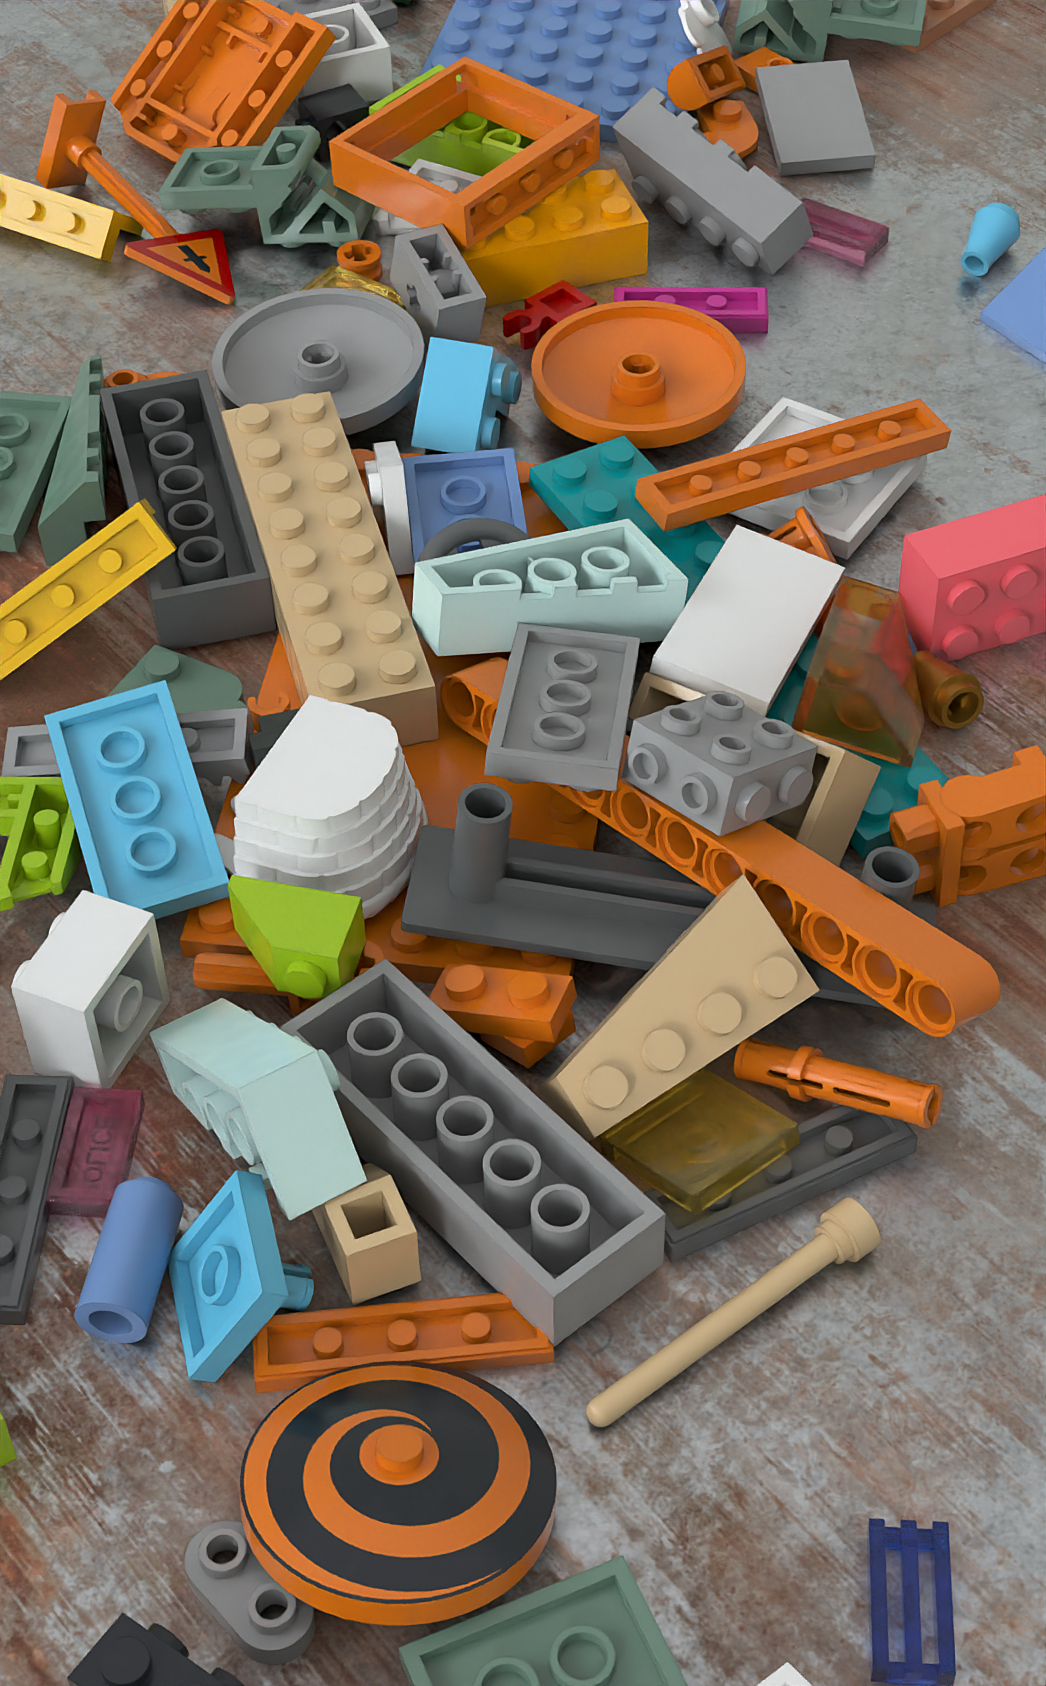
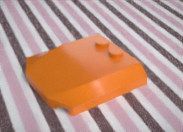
M177 0L110 99L113 106L119 110L123 122L121 124L126 135L139 146L174 166L185 148L262 146L335 41L336 36L328 27L295 11L291 15L264 0Z

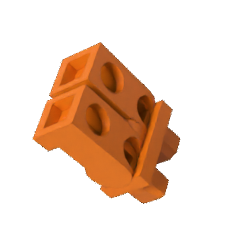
M1038 745L1013 752L1012 767L982 777L975 775L956 776L948 780L943 787L937 779L919 784L917 806L890 813L889 830L895 846L910 853L919 865L920 872L913 895L929 891L940 908L957 903V896L975 895L1046 875V757Z

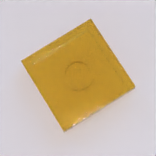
M704 1067L599 1135L602 1154L695 1216L800 1143L798 1124Z

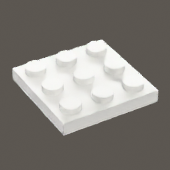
M782 397L732 452L845 419ZM927 454L728 514L775 531L796 517L795 511L804 506L823 532L832 554L848 560L926 468Z

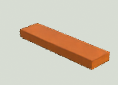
M501 1292L273 1315L253 1338L254 1380L256 1393L298 1389L334 1371L373 1362L415 1361L447 1366L461 1371L554 1362V1348L549 1338L537 1326L535 1329L512 1306V1301Z

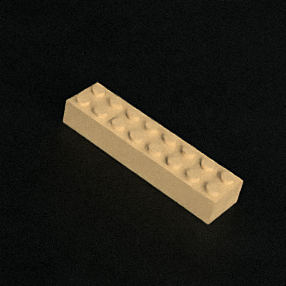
M330 391L316 394L305 393L295 398L262 404L251 403L240 408L221 411L222 422L270 576L275 619L302 706L308 697L313 695L327 699L330 702H339L365 709L367 712H375L392 722V727L396 730L401 747L439 739L435 683Z

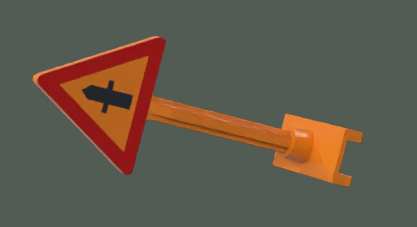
M96 90L87 91L85 100L71 101L64 93L55 94L36 174V179L46 189L81 185L86 183L89 173L154 237V239L126 243L124 250L126 256L227 305H232L235 298V290L222 231L211 229L185 234L178 233L102 157V151L95 143L106 100Z

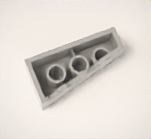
M652 87L612 126L634 179L631 182L632 188L646 203L652 204L656 202L664 207L669 215L678 223L684 225L688 222L699 229L704 238L711 244L718 246L721 243L731 249L736 257L746 266L753 267L756 265L773 276L814 235L803 202L754 165L747 171L744 162L735 153V149L722 139L715 145H712L704 134L697 129L699 123L684 110L676 117L666 108V96Z

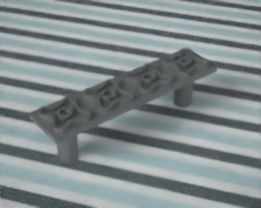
M478 783L467 787L460 794L455 829L431 825L421 827L401 919V929L409 933L650 970L679 936L705 911L706 907L716 898V895L666 862L509 838L513 808L510 795L497 785ZM885 846L871 851L865 860L860 881L936 928V907L932 904L911 901L920 872L916 859L907 851L897 847ZM791 945L820 990L812 996L886 1008Z

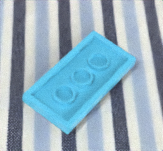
M166 680L44 716L94 894L154 913L155 919L229 897V879Z

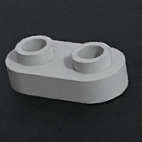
M230 1520L218 1521L207 1525L194 1535L187 1546L184 1559L189 1585L194 1595L238 1646L253 1660L269 1665L290 1662L304 1653L311 1644L316 1631L314 1607L285 1590L262 1567L246 1538L243 1523ZM232 1550L237 1553L232 1561L225 1564H217L211 1561L213 1556L221 1551ZM273 1604L282 1605L287 1608L281 1617L274 1620H267L260 1616L264 1608Z

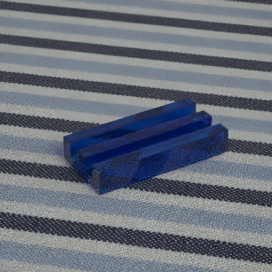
M869 1518L867 1526L870 1680L871 1682L953 1686L956 1676L949 1522L933 1521L931 1529L917 1528L916 1520H901L899 1527H885V1519ZM886 1549H900L904 1662H889ZM918 1550L930 1551L935 1664L922 1663Z

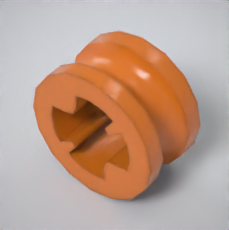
M353 240L340 246L337 250L339 279L343 283L355 287L368 286L379 281L383 275L382 264L380 263V247L367 240Z

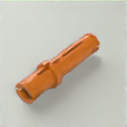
M749 1036L738 1046L734 1059V1073L738 1079L750 1080L787 1090L789 1097L803 1102H808L814 1097L860 1111L919 1125L927 1130L930 1129V1126L936 1124L942 1108L943 1091L939 1084H928L881 1072L873 1068L823 1056L819 1048L808 1045L801 1046L796 1050Z

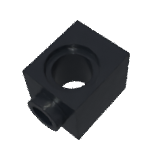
M350 84L342 85L298 98L300 118L296 119L295 126L310 125L320 133L321 143L314 155L322 163L331 160L329 141L370 116L369 105Z

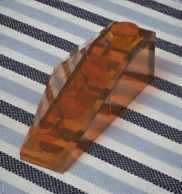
M843 575L811 661L791 727L796 731L819 740L911 768L925 718L900 592Z

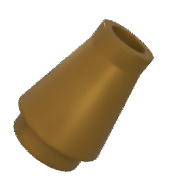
M927 650L914 653L905 663L904 676L913 685L929 717L935 724L947 726L951 729H959L969 725L978 717L983 708L984 697L977 678L938 659Z

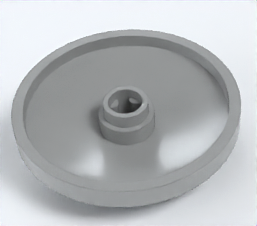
M315 288L296 291L272 298L251 308L233 321L223 332L215 346L212 357L215 388L218 398L226 410L240 408L251 403L262 404L295 398L305 393L316 394L330 391L345 435L354 434L387 420L407 405L421 386L426 364L423 335L419 326L408 312L381 296L346 288Z

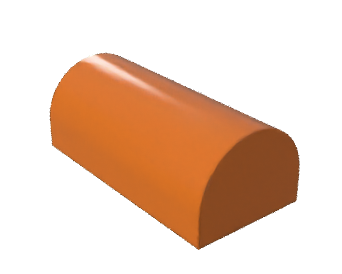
M725 45L682 61L671 70L667 79V91L671 101L680 109L687 111L699 109L746 88V83L728 47Z

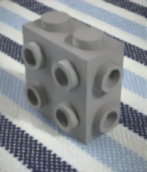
M712 691L706 696L679 705L667 706L661 711L634 719L621 778L720 837L803 804L813 784V774L811 772L818 746L795 734L794 729L789 724L776 719H768L748 708L739 696L725 691Z

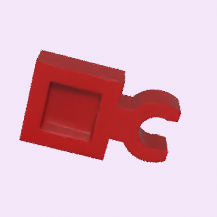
M561 280L524 300L525 309L507 313L503 317V336L508 338L520 332V347L523 350L534 348L542 336L556 323L578 311L597 306V302L565 280Z

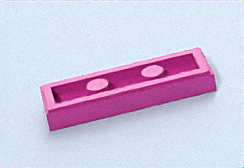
M765 287L614 288V302L646 300L672 303L708 315L724 325L731 333H768V294Z

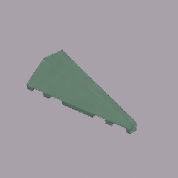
M101 355L90 356L80 366L39 519L38 531L46 566L55 565L90 538V521L106 520L104 480H109L107 431L99 389L104 388Z

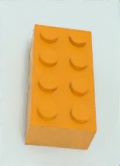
M615 169L592 170L586 175L572 178L470 249L465 250L457 245L456 247L487 297L486 308L526 299L561 280H565L575 288L648 273V220Z

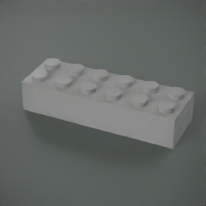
M387 959L376 964L278 1028L291 1036H298L303 1043L317 1051L322 1049L331 1059L341 1085L340 1089L333 1093L357 1154L367 1163L371 1162L389 1173L400 1196L499 1293H504L512 1301V1306L535 1329L537 1326L549 1338L554 1347L663 1265L666 1213Z

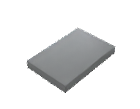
M849 60L756 67L755 82L780 176L874 168L876 153Z

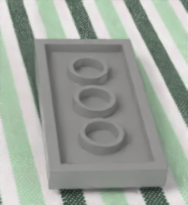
M518 623L486 751L484 775L504 777L515 783L536 781L568 785L573 789L585 792L599 789L616 792L638 662L640 638Z

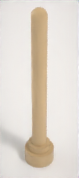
M845 1197L820 1216V1225L814 1229L815 1238L594 1397L586 1408L588 1420L597 1427L610 1425L832 1261L836 1264H842L846 1260L857 1262L881 1243L879 1229L871 1215L860 1203L852 1198Z

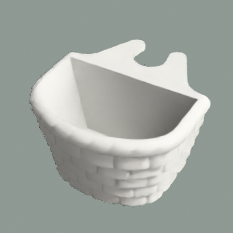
M310 695L240 793L231 799V810L236 814L234 818L236 834L233 838L234 840L221 834L214 833L225 870L230 875L362 897L365 920L374 917L409 885L420 829L424 825H429L425 805L421 799L419 789L415 787V781L406 764L405 755L402 753V748L398 742L396 730L392 727V722L375 712H367L362 708L339 702H330L327 699Z

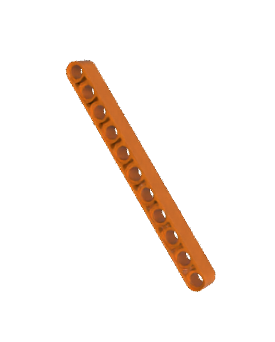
M500 657L491 658L447 675L442 680L440 686V700L449 719L486 745L489 743L509 662ZM625 735L616 792L600 789L585 792L573 789L568 785L545 783L716 896L744 874L790 945L926 1034L933 1037H944L995 1007L1000 999L998 976L990 963L982 956L764 820L719 837L621 778L630 740L628 735Z

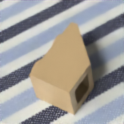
M371 1162L362 1165L367 1178L366 1182L312 1209L352 1305L421 1281L418 1239L415 1226L392 1176Z

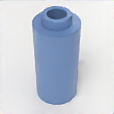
M144 1176L122 1182L115 1188L74 1313L77 1324L85 1332L96 1338L117 1343H133L141 1340L146 1335L184 1211L182 1200L166 1182L158 1178Z

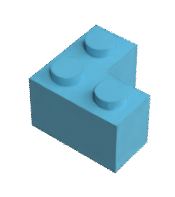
M430 337L411 446L424 453L435 455L495 449L500 435V420L495 418V415L508 417L510 404H516L519 400L522 375L520 372H516L518 364L492 346Z

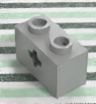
M439 224L396 235L390 281L409 314L419 326L427 345L429 346L430 337L467 343L478 341L487 297L444 225Z

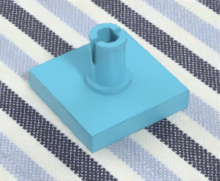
M236 1170L171 1250L167 1264L189 1379L216 1382L279 1308H286L293 1312H302L311 1301L314 1282L313 1279L308 1278L311 1275L310 1268L304 1264L281 1263L261 1174Z

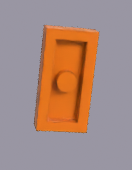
M448 962L429 998L466 1032L555 1043L577 994L573 976Z

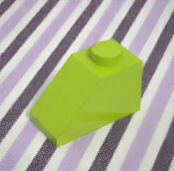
M231 875L228 882V890L235 930L278 991L293 993L307 999H324L352 980L366 943L362 897Z

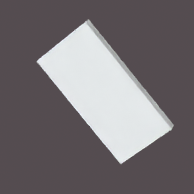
M736 525L653 656L649 672L705 695L712 691H725L735 694L744 701L745 706L765 717L840 585L845 567Z

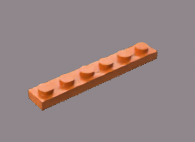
M919 398L637 479L635 498L660 528L666 532L946 449L952 430Z

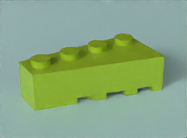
M438 64L369 107L370 115L446 67ZM460 75L456 76V81L458 82L461 81ZM467 111L391 161L412 167L419 158L478 176H484L535 141L473 112Z

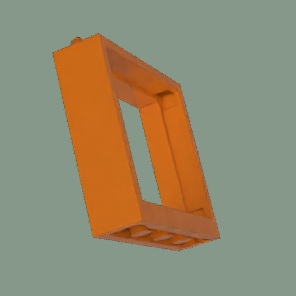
M464 56L330 140L333 185L422 229L443 224L454 244L468 250L600 160V116ZM461 73V81L458 82L456 81V76ZM467 111L473 112L535 141L457 194L389 162Z

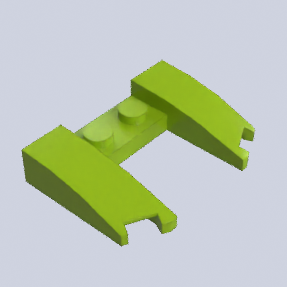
M0 776V836H9L0 865L1 912L15 908L14 903L51 892L54 895L62 894L77 870L83 852L61 777Z

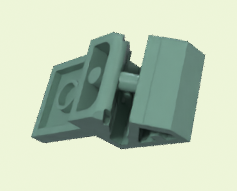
M742 0L735 28L733 51L749 54L765 46L790 60L810 63L823 62L828 33L841 35L847 39L863 38L887 42L894 46L910 45L919 47L927 0Z
M310 125L274 127L264 146L185 148L158 192L162 210H180L184 214H196L206 209L227 208L229 212L241 213L257 208L264 244H281L287 248L300 247L307 243L328 242L332 246L340 247L346 242L360 240L376 206L333 185L331 161L326 167H323L313 159L321 143L320 133ZM306 175L305 178L300 182V184L295 188V185L302 178V176Z

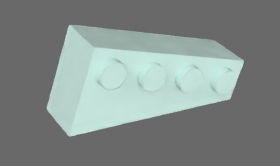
M624 519L416 562L412 622L415 630L437 656L510 652L518 623L640 638V643L658 642L665 639L685 607L688 578L630 519Z
M224 998L218 999L149 1032L173 1093L207 1130L214 1129L223 1148L233 1159L243 1156L250 1165L256 1163V1165L248 1168L249 1172L262 1175L265 1191L271 1188L274 1189L278 1208L289 1221L367 1181L333 1093L340 1089L339 1076L325 1051L322 1049L317 1051L303 1043L298 1036H291L283 1032L273 1022L267 1023L256 1017L251 1010L245 1011Z

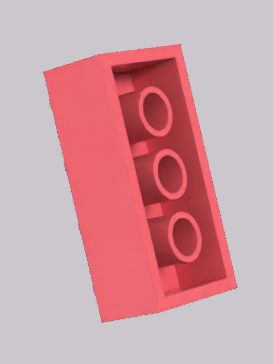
M1046 494L904 535L895 624L905 628L910 633L917 652L927 650L938 659L949 662L1046 632Z

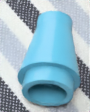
M991 203L975 213L966 248L960 259L965 271L975 276L986 274L991 265L1019 239L1020 218L1014 209L1003 203Z

